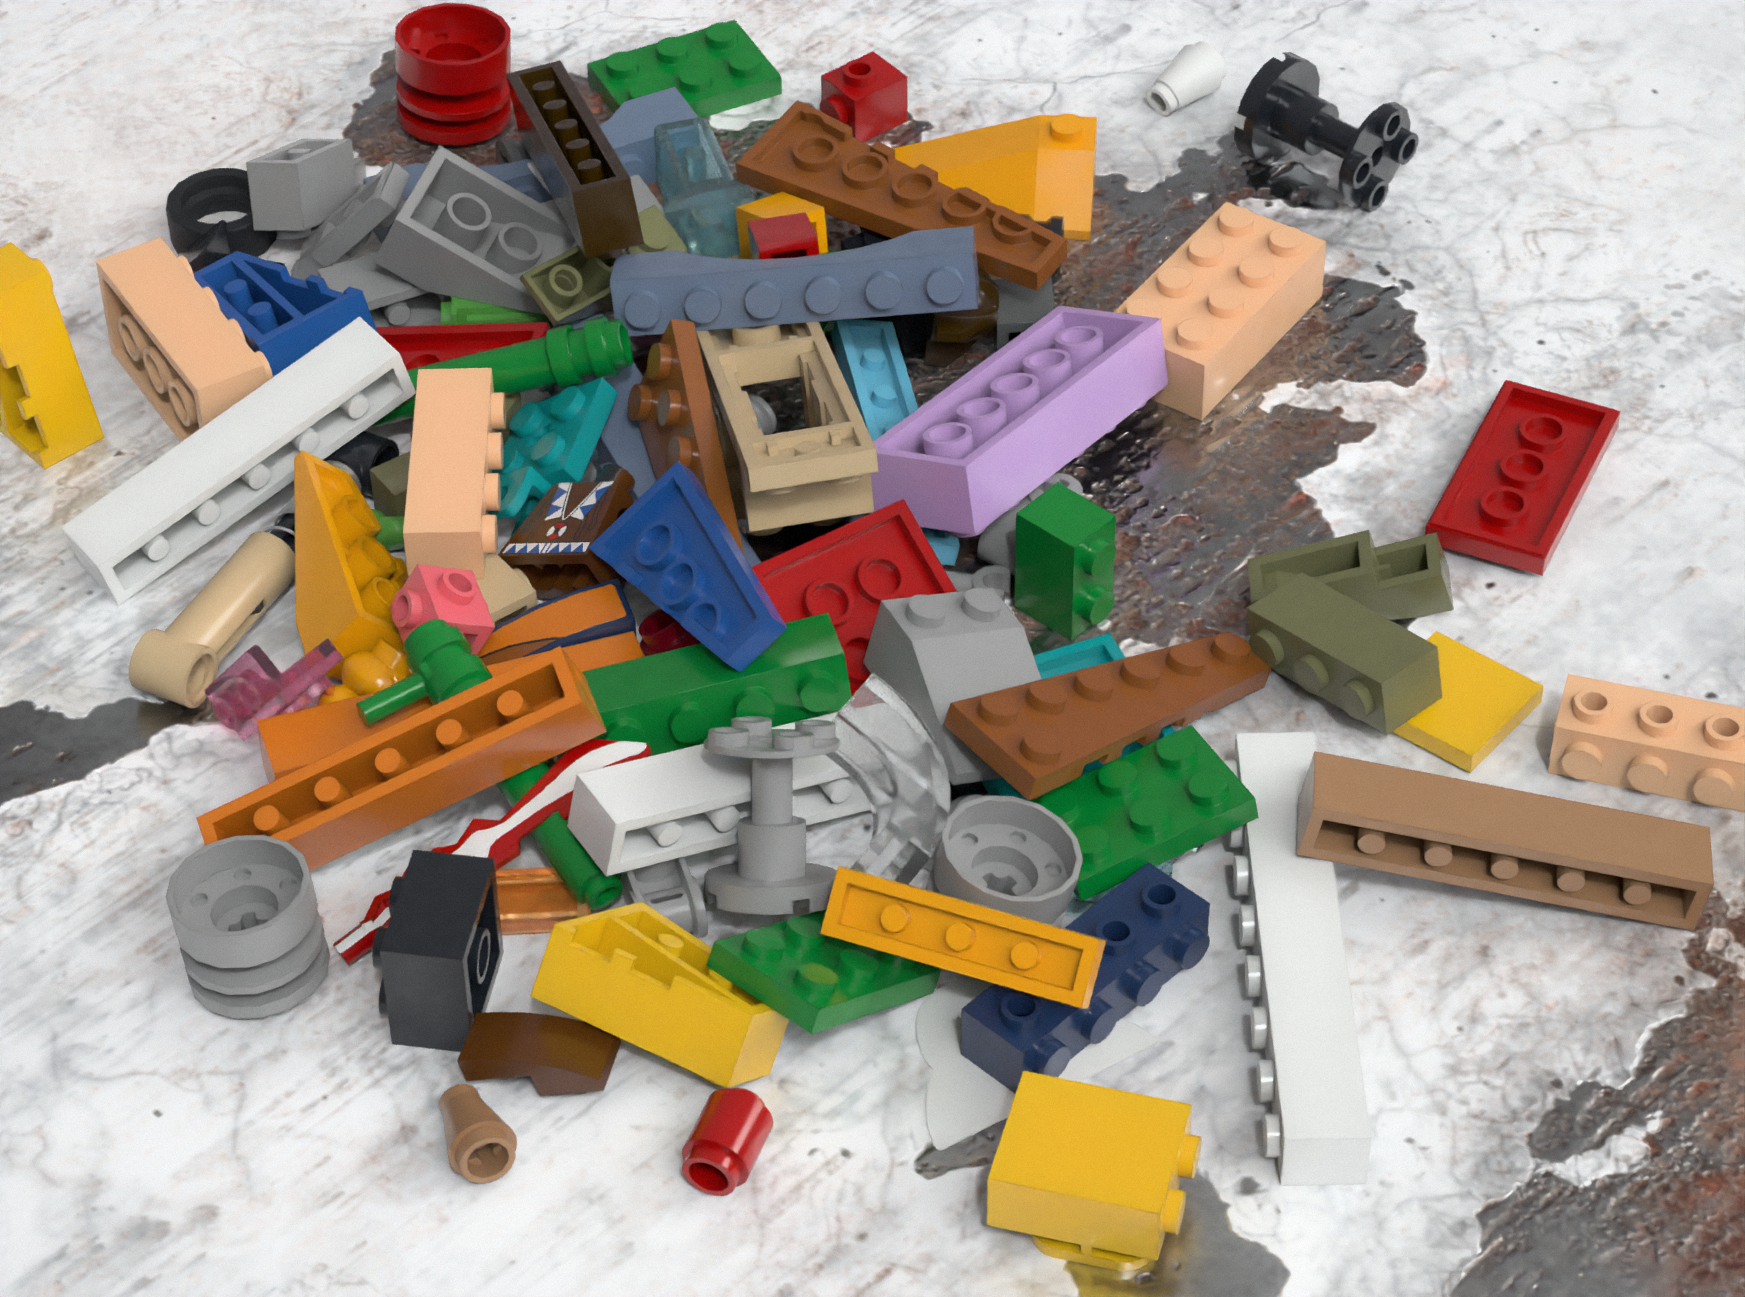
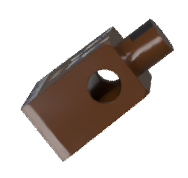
M606 464L594 482L558 483L547 491L501 549L498 556L512 569L518 568L527 576L532 587L536 590L537 599H554L577 589L618 578L623 589L627 580L588 547L634 503L629 495L635 486L633 476L623 467L615 464Z

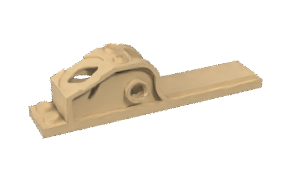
M739 239L687 247L689 249L688 253L694 255L741 259ZM819 322L696 331L736 520L742 533L748 532L755 536H767L781 531L784 526L809 523L814 526H829L840 522L846 516L875 512L871 473L879 472L876 447ZM799 377L806 429L764 435L762 429H758L756 414L746 391H741V386Z

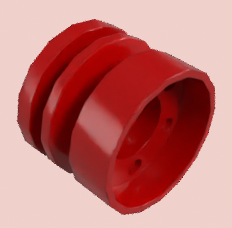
M441 3L426 6L404 16L396 25L395 66L398 72L396 84L397 119L404 130L420 140L440 145H466L485 141L501 133L511 121V96L506 74L510 73L511 28L503 17L487 8L466 3Z

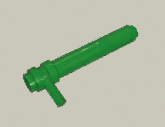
M605 316L586 320L583 328L574 329L571 325L549 329L545 337L408 369L407 372L416 391L418 369L492 368L494 393H505V396L554 384H558L563 389L581 385L586 381V377L596 375L597 378L603 377L604 379L618 376L621 368L632 366L633 352L624 322L621 319L608 321ZM416 394L367 429L414 418Z
M435 619L418 626L405 640L403 649L407 656L405 660L406 667L412 675L356 703V708L363 722L370 726L426 696L434 706L493 678L483 661L477 655L471 654V644L461 630L457 627L449 626L444 620ZM544 761L496 785L511 807H513L550 768ZM557 811L530 833L577 902L588 904L591 909L595 910L610 905L622 894L624 889L621 882L622 873L605 876L567 827L568 819L564 821Z

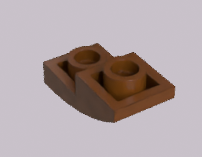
M526 1012L476 1013L457 1062L466 1081L531 1076L540 1096L604 1091L621 1045V1040L619 1037L589 1023L565 1017Z

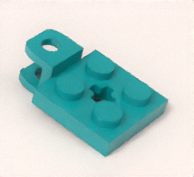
M603 377L578 387H567L558 395L540 402H529L513 415L509 423L511 432L503 447V470H492V473H499L500 511H489V515H496L497 521L506 517L516 521L511 537L551 487L558 483L581 482L619 393Z

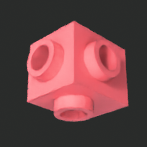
M417 564L402 589L396 593L389 607L392 620L398 628L403 644L410 633L418 626L431 620L441 619L446 621L449 626L457 627L461 630L471 644V654L477 655L495 629L488 605L482 596L472 570Z

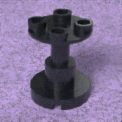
M1292 52L1283 53L1285 56L1284 61L1274 57L1271 58L1253 77L1241 99L1237 113L1246 117L1244 130L1236 126L1234 129V139L1238 150L1263 164L1277 162L1289 153L1293 147L1310 156L1317 155L1321 151L1326 150L1343 159L1338 182L1341 201L1354 209L1363 207L1371 212L1376 211L1385 201L1389 189L1388 184L1392 181L1400 164L1405 165L1414 156L1418 146V135L1410 131L1411 122L1407 109L1396 102L1382 104L1368 115L1359 128H1356L1339 120L1337 106L1319 97L1320 77L1317 67L1313 63Z

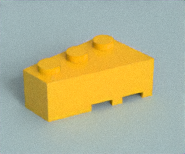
M10 242L0 247V432L42 468L47 469L105 437L54 296L51 275L42 261L38 258H30Z
M643 902L555 923L530 995L541 1002L692 1071L710 1083L726 1088L770 1075L789 1019L707 967L712 948Z

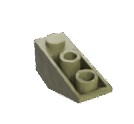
M655 204L638 213L644 244L629 247L625 254L672 250L689 252L687 246ZM579 245L529 270L519 278L554 326L613 310L610 278L615 258L599 259L594 256L586 259Z

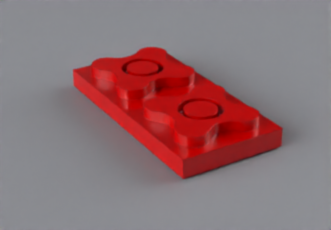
M1505 380L1427 522L1425 535L1437 532L1441 547L1543 576L1618 429L1620 411Z

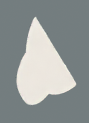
M970 976L953 980L935 990L934 993L922 1002L915 1019L916 1039L919 1050L925 1062L933 1070L927 1083L925 1111L927 1129L932 1144L938 1151H942L1008 1118L1015 1097V1093L961 1055V1009L994 984ZM1121 1018L1102 1042L1098 1044L1090 1043L1069 1060L1065 1070L1057 1078L1080 1082L1157 1044L1158 1039L1154 1034L1137 1024Z

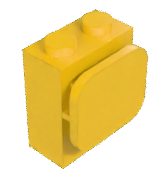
M1023 1071L988 1176L987 1225L1031 1234V1239L1038 1250L1050 1257L1115 1271H1133L1145 1266L1150 1260L1158 1261L1165 1233L1178 1234L1182 1223L1186 1191L1178 1190L1181 1178L1194 1179L1199 1162L1202 1137L1190 1134L1192 1105Z

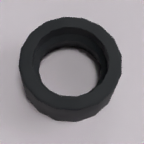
M214 168L195 173L180 181L173 188L167 198L166 214L170 239L177 254H180L217 224L204 223L197 220L206 215L229 211L247 214L238 220L226 222L231 254L239 251L259 257L268 251L277 239V232L254 230L247 171L237 168Z

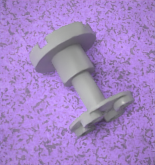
M744 716L732 718L731 727H716L708 730V737L704 740V748L709 752L725 756L752 758V816L740 818L738 821V863L721 865L709 869L705 873V903L709 905L716 902V909L723 911L762 915L793 914V904L805 899H809V912L827 909L836 870L819 864L806 863V820L802 817L793 816V758L818 756L837 751L840 747V739L836 737L835 722L828 720H803L795 722V729H772L771 718Z

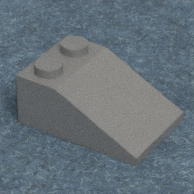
M439 145L397 215L373 262L427 292L546 315L519 278L529 270L577 246L578 243L563 216Z
M993 587L882 600L863 663L953 785L1003 778L944 725L952 702L1042 680L1022 624Z

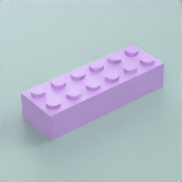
M1066 306L1056 307L873 441L877 451L879 470L877 473H871L874 510H880L904 499L920 528L925 527L949 531L950 535L958 538H968L983 533L988 525L1009 509L1016 507L1020 500L1039 485L1047 482L1052 475L1071 460L1081 456L1085 449L1103 435L1113 431L1117 424L1135 410L1145 406L1149 399L1169 384L1161 318Z

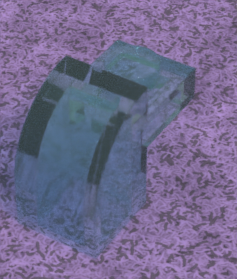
M734 179L683 191L670 198L665 203L663 211L664 217L689 249L688 253L728 259L730 256L740 255L735 207L756 200L746 184Z

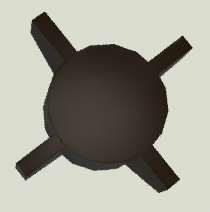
M978 260V309L926 313L927 336L923 358L924 365H950L980 338L996 327L999 311V288Z

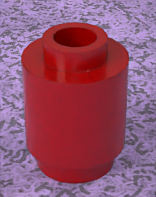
M743 1088L719 1089L709 1095L682 1149L684 1160L682 1172L692 1186L710 1195L726 1196L731 1194L735 1187L747 1181L773 1128L772 1115L758 1095Z

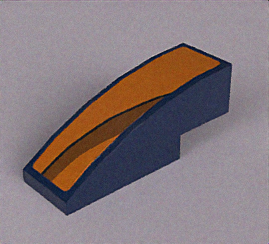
M618 578L577 589L551 599L502 622L495 627L477 656L487 666L550 651L558 646L563 648L634 631L637 638L636 620Z

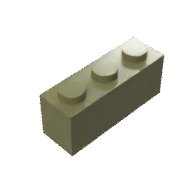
M1303 572L1246 608L1251 652L1267 663L1271 669L1299 684L1307 692L1320 696L1346 711L1352 718L1361 720L1386 735L1442 698L1438 647Z

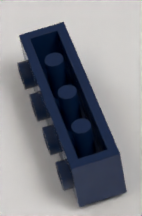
M1146 863L1065 927V929L1106 940L1089 1008H1078L998 984H992L961 1009V1055L1015 1094L1023 1071L1059 1077L1068 1065L1069 1060L1090 1043L1098 1044L1111 1033L1116 1022L1137 1006L1142 1007L1149 1004L1166 982L1182 969H1191L1201 961L1210 943L1208 935L1210 903L1151 863Z

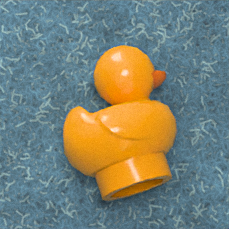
M383 638L378 641L371 652L358 651L352 653L344 660L341 667V679L343 681L341 685L318 684L321 693L317 706L378 692L412 675L406 667L405 660L407 656Z

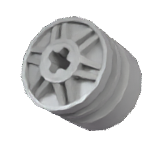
M983 796L961 804L947 817L925 889L1061 927L1083 861L1078 838L1060 817L1040 804L1014 796Z
M244 835L226 838L207 844L185 858L170 877L166 900L180 944L187 977L194 998L209 1011L233 1019L271 1016L290 1010L311 996L326 977L330 952L324 936V927L317 910L318 903L311 874L304 855L288 842L265 835Z

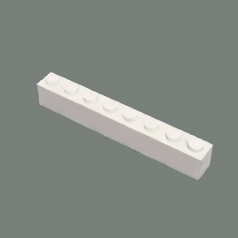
M1315 731L1236 733L1234 760H1223L1255 797L1259 818L1229 831L1228 842L1229 847H1241L1242 855L1234 856L1233 859L1235 896H1247V905L1239 906V937L1241 946L1253 947V955L1245 956V989L1247 997L1259 998L1260 1006L1251 1008V1041L1253 1049H1265L1266 1060L1257 1061V1093L1259 1102H1271L1272 1114H1264L1263 1116L1265 1157H1277L1281 1186L1367 1184L1371 1146L1370 1123L1334 865L1331 861L1297 855L1298 798L1314 751L1318 752Z

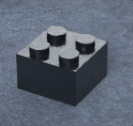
M413 850L405 876H396L391 886L389 899L391 918L388 927L379 926L374 937L372 950L374 968L382 969L383 972L379 991V1012L381 1015H388L392 1044L461 1052L476 1013H486L504 953L494 858Z

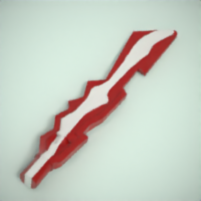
M590 739L569 749L501 820L473 818L456 844L432 848L431 852L494 858L495 871H497L520 855V840L544 823L551 815L558 811L564 821L569 818L575 780L578 773L650 757L651 749L647 743ZM391 890L375 896L364 920L360 921L359 925L333 944L348 965H351L373 948L374 937L379 926L388 927L391 918L389 912Z

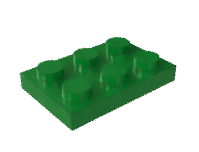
M736 20L714 23L698 31L677 37H667L654 44L626 52H616L609 57L587 63L589 83L613 114L625 101L676 87L700 119L782 94L781 75Z
M1192 725L1109 762L1035 799L1029 800L1030 802L1040 804L1060 817L1078 838L1083 861L1073 892L1081 902L1122 883L1148 862L1156 867L1259 818L1255 797Z
M826 909L799 917H792L779 923L751 929L745 933L714 941L706 965L810 1034L934 993L942 969L932 965L820 934Z

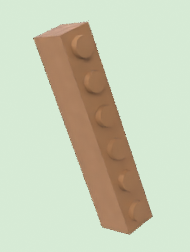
M1314 751L1298 798L1297 855L1692 931L1695 929L1714 886L1710 827L1317 751Z

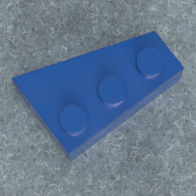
M239 251L193 273L195 280L202 288L209 287L213 291L220 311L227 320L234 318L239 323L246 343L253 352L261 351L265 355L271 367L273 377L359 316L377 332L363 291L349 286L343 293L327 288L326 282L322 277L311 274L305 281L291 277L286 266Z

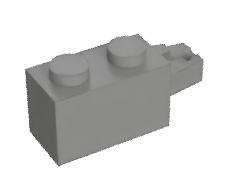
M300 139L246 162L254 230L276 231L277 238L298 239L310 236L312 227L322 225L325 219L357 192V186L363 183V178H366L365 159L354 158L352 139Z

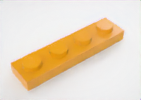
M838 866L820 932L823 935L1078 1008H1089L1106 940L841 866Z

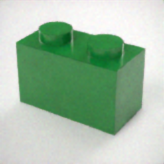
M1059 482L1017 512L1014 607L1070 641L1074 640L1090 626L1101 623L1112 610L1115 600L1113 577L1114 560L1116 557V516Z

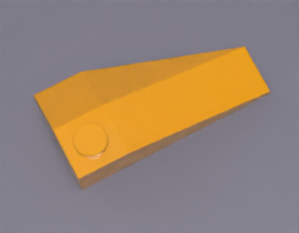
M1069 113L1038 115L893 148L895 150V159L914 169L923 164L937 171L938 181L952 189L968 187L987 197L992 203L1004 206L1018 214H1029L1036 221H1047L1051 216H1064V238L1090 240L1096 170L1097 117H1083Z
M301 450L294 458L296 626L305 650L304 658L308 665L325 678L335 677L342 680L341 667L344 660L352 653L358 651L371 652L381 638L404 653V644L398 628L392 620L389 607L396 593L402 589L404 581L408 578L407 566L402 558L393 557L376 539L375 536L382 529V526L350 474Z

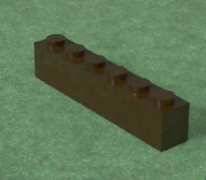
M561 60L507 73L506 78L519 137L585 258L594 256L599 259L616 258L625 254L629 247L644 244L631 178Z

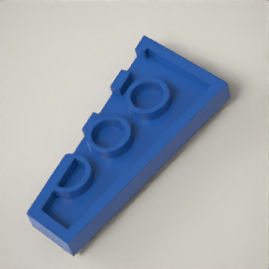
M679 461L667 470L588 547L598 557L611 565L623 578L647 595L659 608L678 621L684 629L720 659L740 673L787 629L786 624L696 475Z

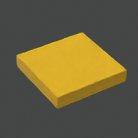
M1435 631L1427 641L1438 647L1442 698L1392 732L1471 773L1542 702L1544 686Z

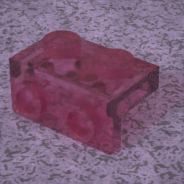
M327 638L281 673L258 645H254L205 689V694L210 699L213 712L218 720L227 728L235 730L241 739L245 741L258 731L256 720L306 709L311 702L333 685L326 674L340 663L344 657Z

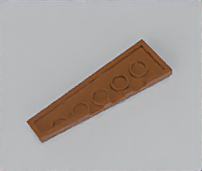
M798 100L736 162L737 181L770 194L788 193L824 207L825 214L890 238H896L913 231L974 226L977 260L985 271L1035 291L1042 287L1067 258L1066 238L1004 206L992 203L987 197L968 187L950 188L938 181L937 171L923 164L914 169L895 159L894 149L879 141L870 146L852 136V127Z
M671 319L660 343H654L650 349L647 370L640 384H634L630 391L628 415L631 420L638 421L656 480L677 461L693 471L744 555L695 324L691 321Z
M1229 631L950 703L944 725L1027 800H1031L1080 777L1084 766L1095 760L1105 765L1120 758L1123 747L1134 741L1144 746L1157 740L1161 729L1167 725L1173 724L1183 727L1200 719L1206 712H1214L1264 688L1271 667L1251 652V646L1246 640Z

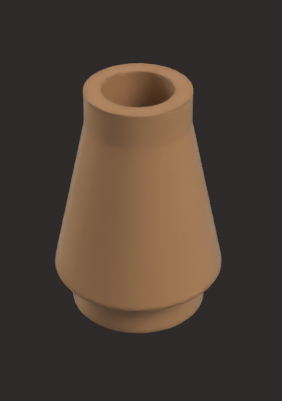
M458 1084L446 1090L439 1100V1110L443 1116L448 1160L451 1168L457 1174L474 1183H489L501 1178L511 1169L515 1161L517 1138L514 1131L480 1097L475 1087L468 1084Z

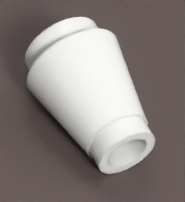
M1201 41L1195 45H1185L1146 91V97L1150 106L1160 115L1168 116L1173 111L1218 90L1221 86V79L1227 73L1224 59L1212 45Z

